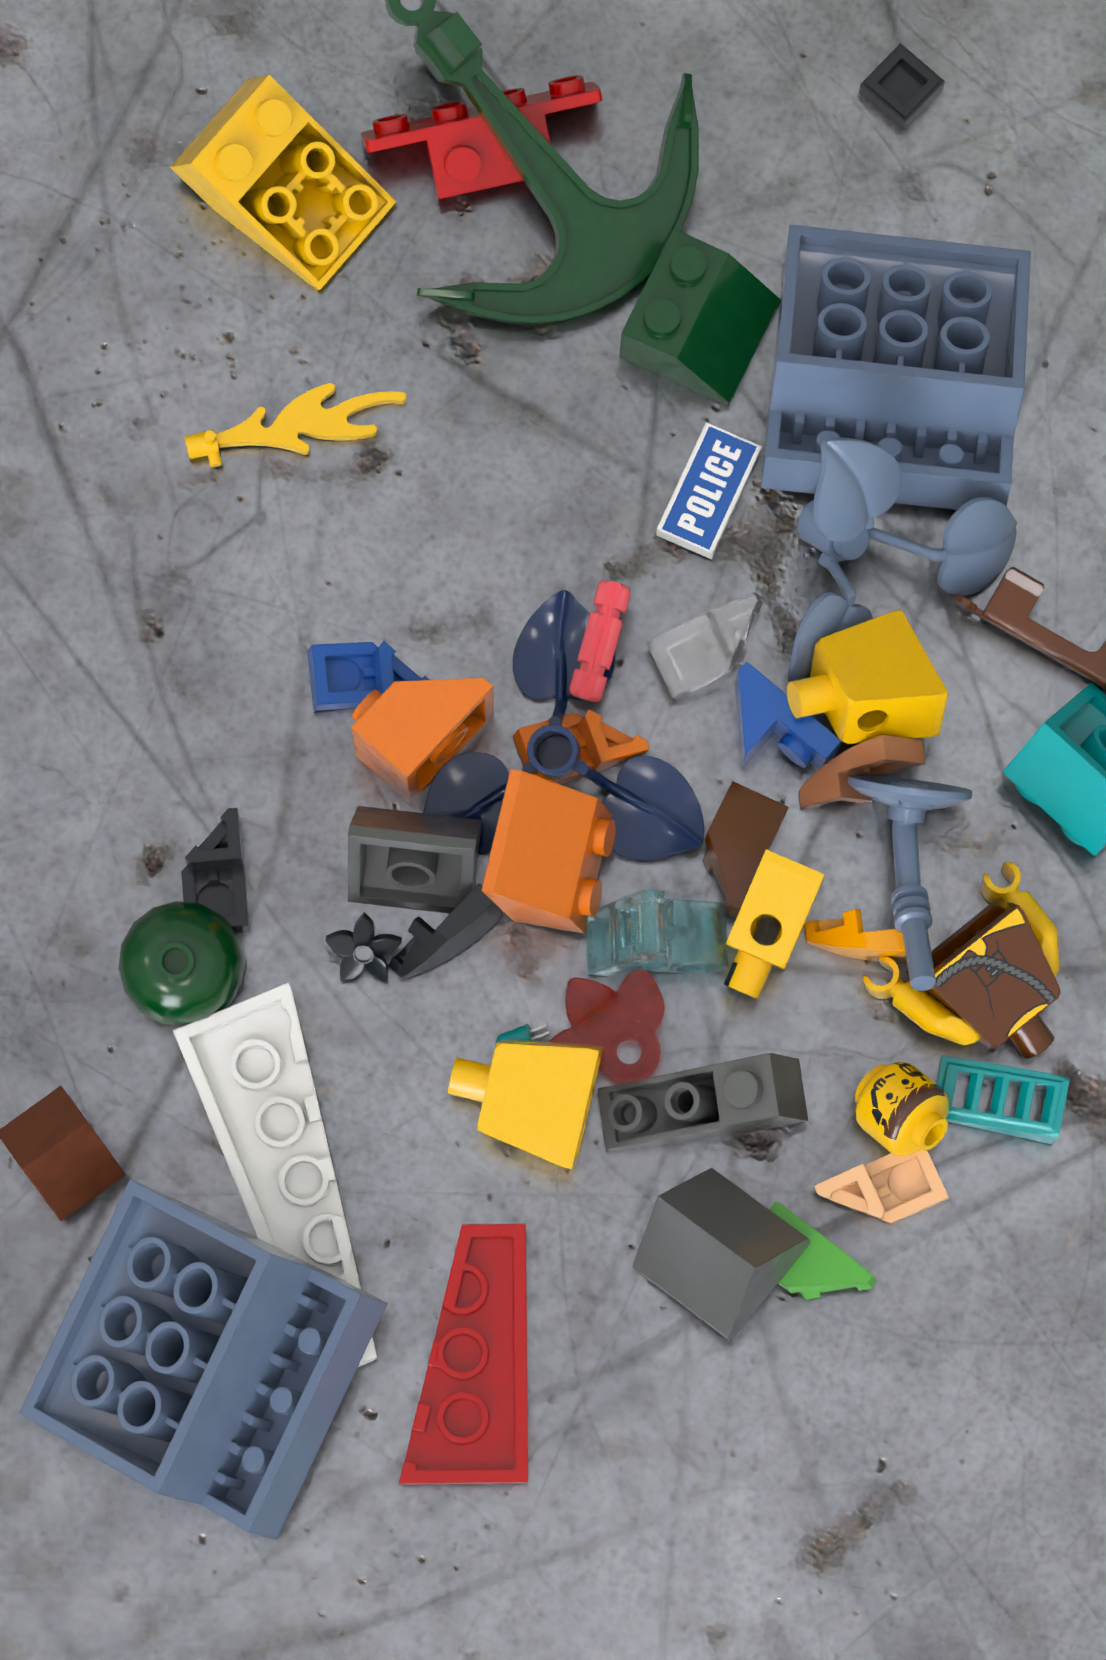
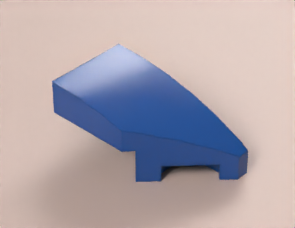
M385 641L379 647L373 642L311 645L307 651L313 711L357 708L362 700L372 691L377 689L383 694L395 681L430 679L426 676L421 678L394 655L396 651Z

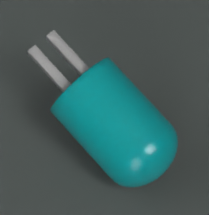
M528 1024L498 1035L495 1044L501 1040L536 1041L550 1035V1032L547 1031L534 1036L535 1032L548 1028V1025L545 1024L531 1029Z

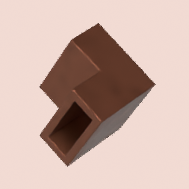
M61 1085L0 1129V1139L61 1222L126 1175Z

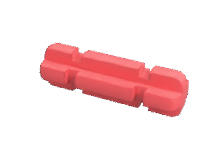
M601 580L598 584L593 601L597 608L595 613L590 612L577 659L581 663L580 669H574L569 687L571 695L576 698L590 702H599L602 699L607 682V677L603 675L605 669L610 670L623 624L622 620H619L620 614L626 613L631 595L630 588L624 584L610 580Z

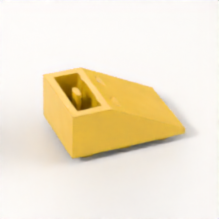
M269 74L247 79L170 166L214 211L317 291L322 289L396 203Z

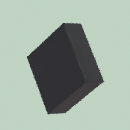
M900 43L860 84L859 93L904 130L943 90L945 81Z

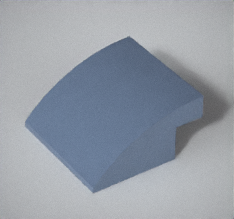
M789 224L761 488L815 494L821 468V439L840 437L870 442L889 452L896 459L901 471L899 494L894 503L958 510L962 504L969 500L989 497L1007 506L1012 484L1014 434L1025 388L1031 251Z
M130 1179L19 1414L157 1494L202 1505L249 1533L277 1539L388 1303L236 1227Z

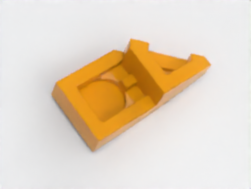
M860 909L842 912L843 918L813 920L806 922L804 925L806 943L817 948L854 959L879 962V957L887 956L896 963H907L902 933L896 929L863 932Z

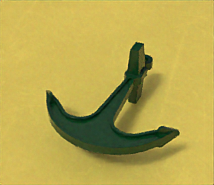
M385 0L386 10L395 22L404 26H416L413 43L414 52L436 80L445 84L462 87L550 219L556 235L555 254L548 269L533 281L524 284L473 282L433 289L417 288V296L429 298L468 315L508 324L533 325L573 319L598 310L619 299L644 280L652 272L673 228L681 231L695 194L699 171V127L692 89V74L683 73L680 89L664 128L656 176L647 190L635 198L621 201L605 198L588 187L482 70V43L458 12L434 11L436 0H421L420 8L414 11L404 8L400 0Z

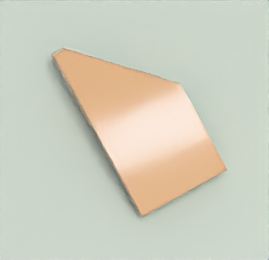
M922 1149L909 1156H898L890 1153L866 1165L856 1166L814 1186L819 1196L890 1224L949 1199L928 1151H923Z

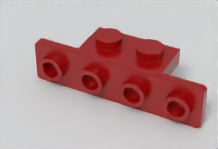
M582 75L552 80L548 82L549 91L526 96L524 88L508 89L502 92L551 145L545 114L603 101L601 89L594 82L585 83ZM455 101L437 105L431 108L432 117L408 121L407 114L381 117L372 121L373 130L361 132L363 146L368 153L425 141L436 195L439 199L524 181L476 108L467 109L466 101Z

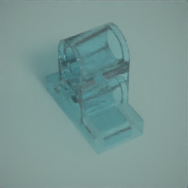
M639 890L598 908L594 917L588 916L586 924L588 975L612 976L625 970L712 973L729 968L728 945H726V905L723 903L665 899V891Z

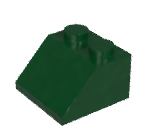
M673 228L623 328L619 357L729 407L781 299L729 253Z

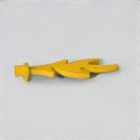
M327 383L306 391L295 398L281 411L273 424L268 428L261 425L266 416V410L261 406L245 421L228 430L215 433L214 429L184 436L190 460L208 456L210 467H218L222 465L219 448L267 446L308 455L310 452L309 445L298 438L299 435L335 441L374 437L377 434V427L375 425L350 424L347 422L348 417L377 405L404 404L406 402V394L396 391L369 393L353 397L337 406L325 409L321 406V403L335 393V385Z

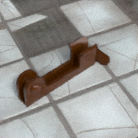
M1011 567L1005 572L984 611L978 608L972 601L958 594L953 596L950 601L961 610L963 609V611L970 614L973 613L1106 689V641L1098 651L1089 652L1028 618L1045 587L1043 583L1019 569Z

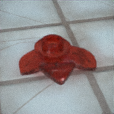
M637 966L625 977L617 992L611 987L593 980L577 977L571 978L567 985L565 1007L572 1027L558 1033L549 1042L604 1047L598 1073L605 1072L607 1076L616 1082L626 1083L649 1078L655 1072L660 1062L661 1048L655 1032L665 1012L662 994L653 977L644 968ZM625 1043L636 1044L642 1052L640 1059L633 1064L623 1063L617 1056L619 1047Z

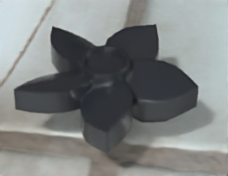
M364 912L355 922L353 932L339 930L327 935L325 941L334 953L342 956L340 981L355 978L363 971L365 966L366 970L374 977L387 982L388 963L383 955L397 949L402 943V937L393 934L374 936V921Z

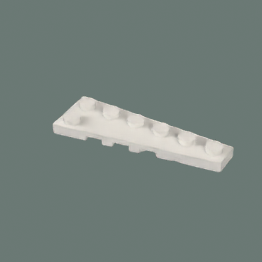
M289 983L216 1012L208 1018L197 1020L173 1030L258 1239L361 1289L296 1004ZM373 1337L358 1367L378 1359Z

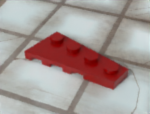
M462 1224L399 1485L528 1483L526 1224Z

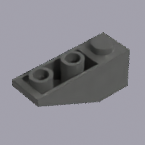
M766 1053L597 1088L607 1151L751 1133L808 1121L799 1059L774 1053Z

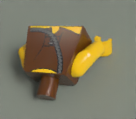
M1004 862L1001 872L1011 885L1005 888L995 886L990 877L984 873L981 882V892L983 897L991 904L931 951L936 984L933 988L925 991L914 990L910 985V981L906 983L902 981L898 965L887 956L879 957L878 961L882 967L893 973L891 981L886 985H875L865 975H863V981L866 990L871 996L883 1000L893 997V1006L927 1033L962 1046L979 1042L991 1048L1001 1045L1010 1038L1022 1056L1028 1059L1046 1050L1055 1038L1039 1016V1013L1057 1000L1061 994L1060 987L1055 978L1060 970L1058 929L1030 892H1021L1019 890L1021 881L1019 868L1014 863Z

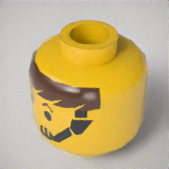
M895 1062L889 1065L882 1064L876 1066L864 1076L856 1089V1121L867 1134L890 1153L898 1156H909L919 1152L921 1149L923 1151L930 1150L946 1134L949 1098L938 1084L913 1064Z

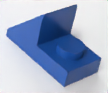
M746 661L739 668L735 691L742 768L747 765L773 734L780 738V741L777 743L780 750L800 767L806 768L810 763L819 770L836 757L841 744L836 735L812 715L795 718L790 710L787 694Z

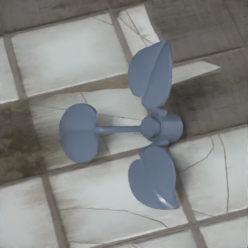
M840 437L821 439V468L814 500L809 502L802 510L798 519L797 530L802 540L822 552L818 563L829 570L841 589V596L833 592H826L820 595L804 614L793 645L788 683L810 677L815 644L821 638L873 619L868 608L861 604H854L856 591L839 566V561L859 558L867 549L869 540L872 539L933 561H942L937 577L939 587L952 595H971L991 584L1002 572L1012 554L1017 534L1015 527L1017 521L1007 506L989 497L975 498L962 504L947 522L943 533L944 548L940 549L931 548L873 528V517L885 513L897 499L901 483L899 464L889 452L864 440Z

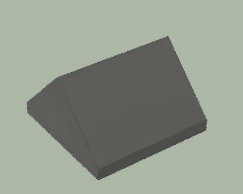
M357 806L348 832V902L451 913L475 887L482 820Z
M710 1168L657 1197L632 1266L729 1341H732L811 1242L809 1238L719 1172Z

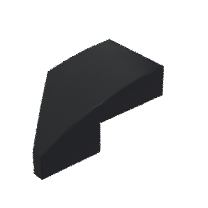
M228 808L220 817L221 822L199 847L195 845L185 857L187 866L181 871L183 901L203 904L224 916L236 933L250 932L240 819L238 808Z
M478 883L436 930L421 917L415 918L408 929V932L414 937L396 956L392 957L388 968L402 980L431 970L472 945L503 917V913L481 891L482 885Z

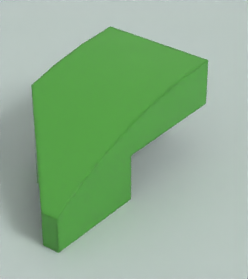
M777 1201L770 1208V1211L809 1238L811 1242L778 1282L780 1286L790 1293L800 1292L805 1300L821 1298L823 1292L857 1287L859 1291L872 1289L876 1284L877 1280L868 1270L796 1214Z

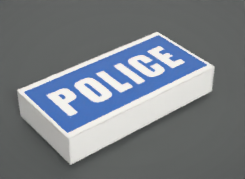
M706 422L657 527L656 536L712 560L761 454L762 446Z

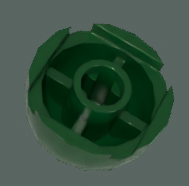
M174 901L151 908L133 922L121 943L118 970L124 992L140 1012L162 1024L185 1026L197 1020L208 1018L210 1015L226 1009L232 1004L242 984L246 959L239 935L224 916L200 903Z

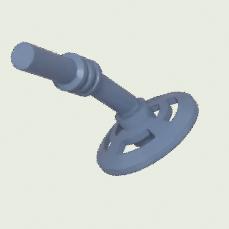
M848 775V785L859 793L869 796L870 799L888 805L887 819L893 820L892 836L896 889L891 894L890 900L893 906L894 925L896 930L903 935L911 987L918 991L929 990L936 984L928 929L931 927L933 920L928 902V892L921 886L917 825L918 823H924L927 810L941 809L972 799L973 791L962 787L920 780L873 775Z

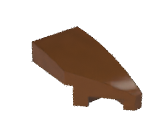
M732 781L706 834L705 843L708 848L703 862L708 873L715 874L726 898L723 906L727 915L736 919L765 850L770 849L789 807Z

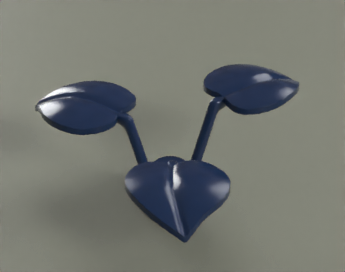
M567 590L557 592L546 600L529 618L517 640L513 654V673L522 693L533 700H547L555 697V707L552 717L549 719V725L537 729L529 739L527 754L530 761L523 765L522 771L533 775L539 772L550 779H563L570 776L573 772H577L610 793L602 800V804L612 814L611 819L616 824L615 842L612 851L624 858L635 861H654L700 847L704 841L705 831L699 801L688 781L671 764L651 756H634L622 765L618 773L617 782L614 783L581 761L580 744L575 736L562 726L567 707V696L576 700H582L572 696L569 687L574 669H580L581 663L577 659L590 613L578 602L571 592ZM615 653L610 670L605 669L603 675L607 677L606 685L612 679L615 670ZM472 751L462 753L450 759L434 777L428 791L423 813L482 820L478 855L489 854L507 786L508 769L501 760L487 753Z

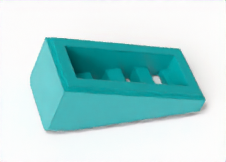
M942 1055L936 1084L944 1090L949 1098L947 1122L1051 1145L1059 1137L1070 1082L1069 1077ZM958 1074L970 1076L964 1109L952 1107ZM983 1080L995 1082L989 1113L977 1111ZM1009 1085L1020 1087L1015 1117L1003 1116ZM1034 1091L1046 1093L1040 1122L1029 1120Z

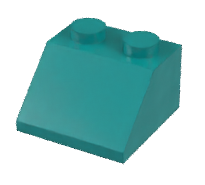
M1091 682L1041 725L1002 772L1015 783V787L1021 796L1029 802L1039 805L1061 825V829L1068 839L1079 846L1085 847L1093 856H1096L1106 846V694Z

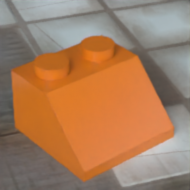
M485 678L395 681L383 694L377 689L372 691L362 700L352 714V718L356 721L351 727L356 757L411 805L432 783L442 766L450 759L456 757L494 717L493 685Z
M510 769L481 891L514 922L584 934L588 916L594 917L601 902L602 884L597 877L602 856L608 857L615 842L616 824L611 819L612 814L594 796L521 770Z

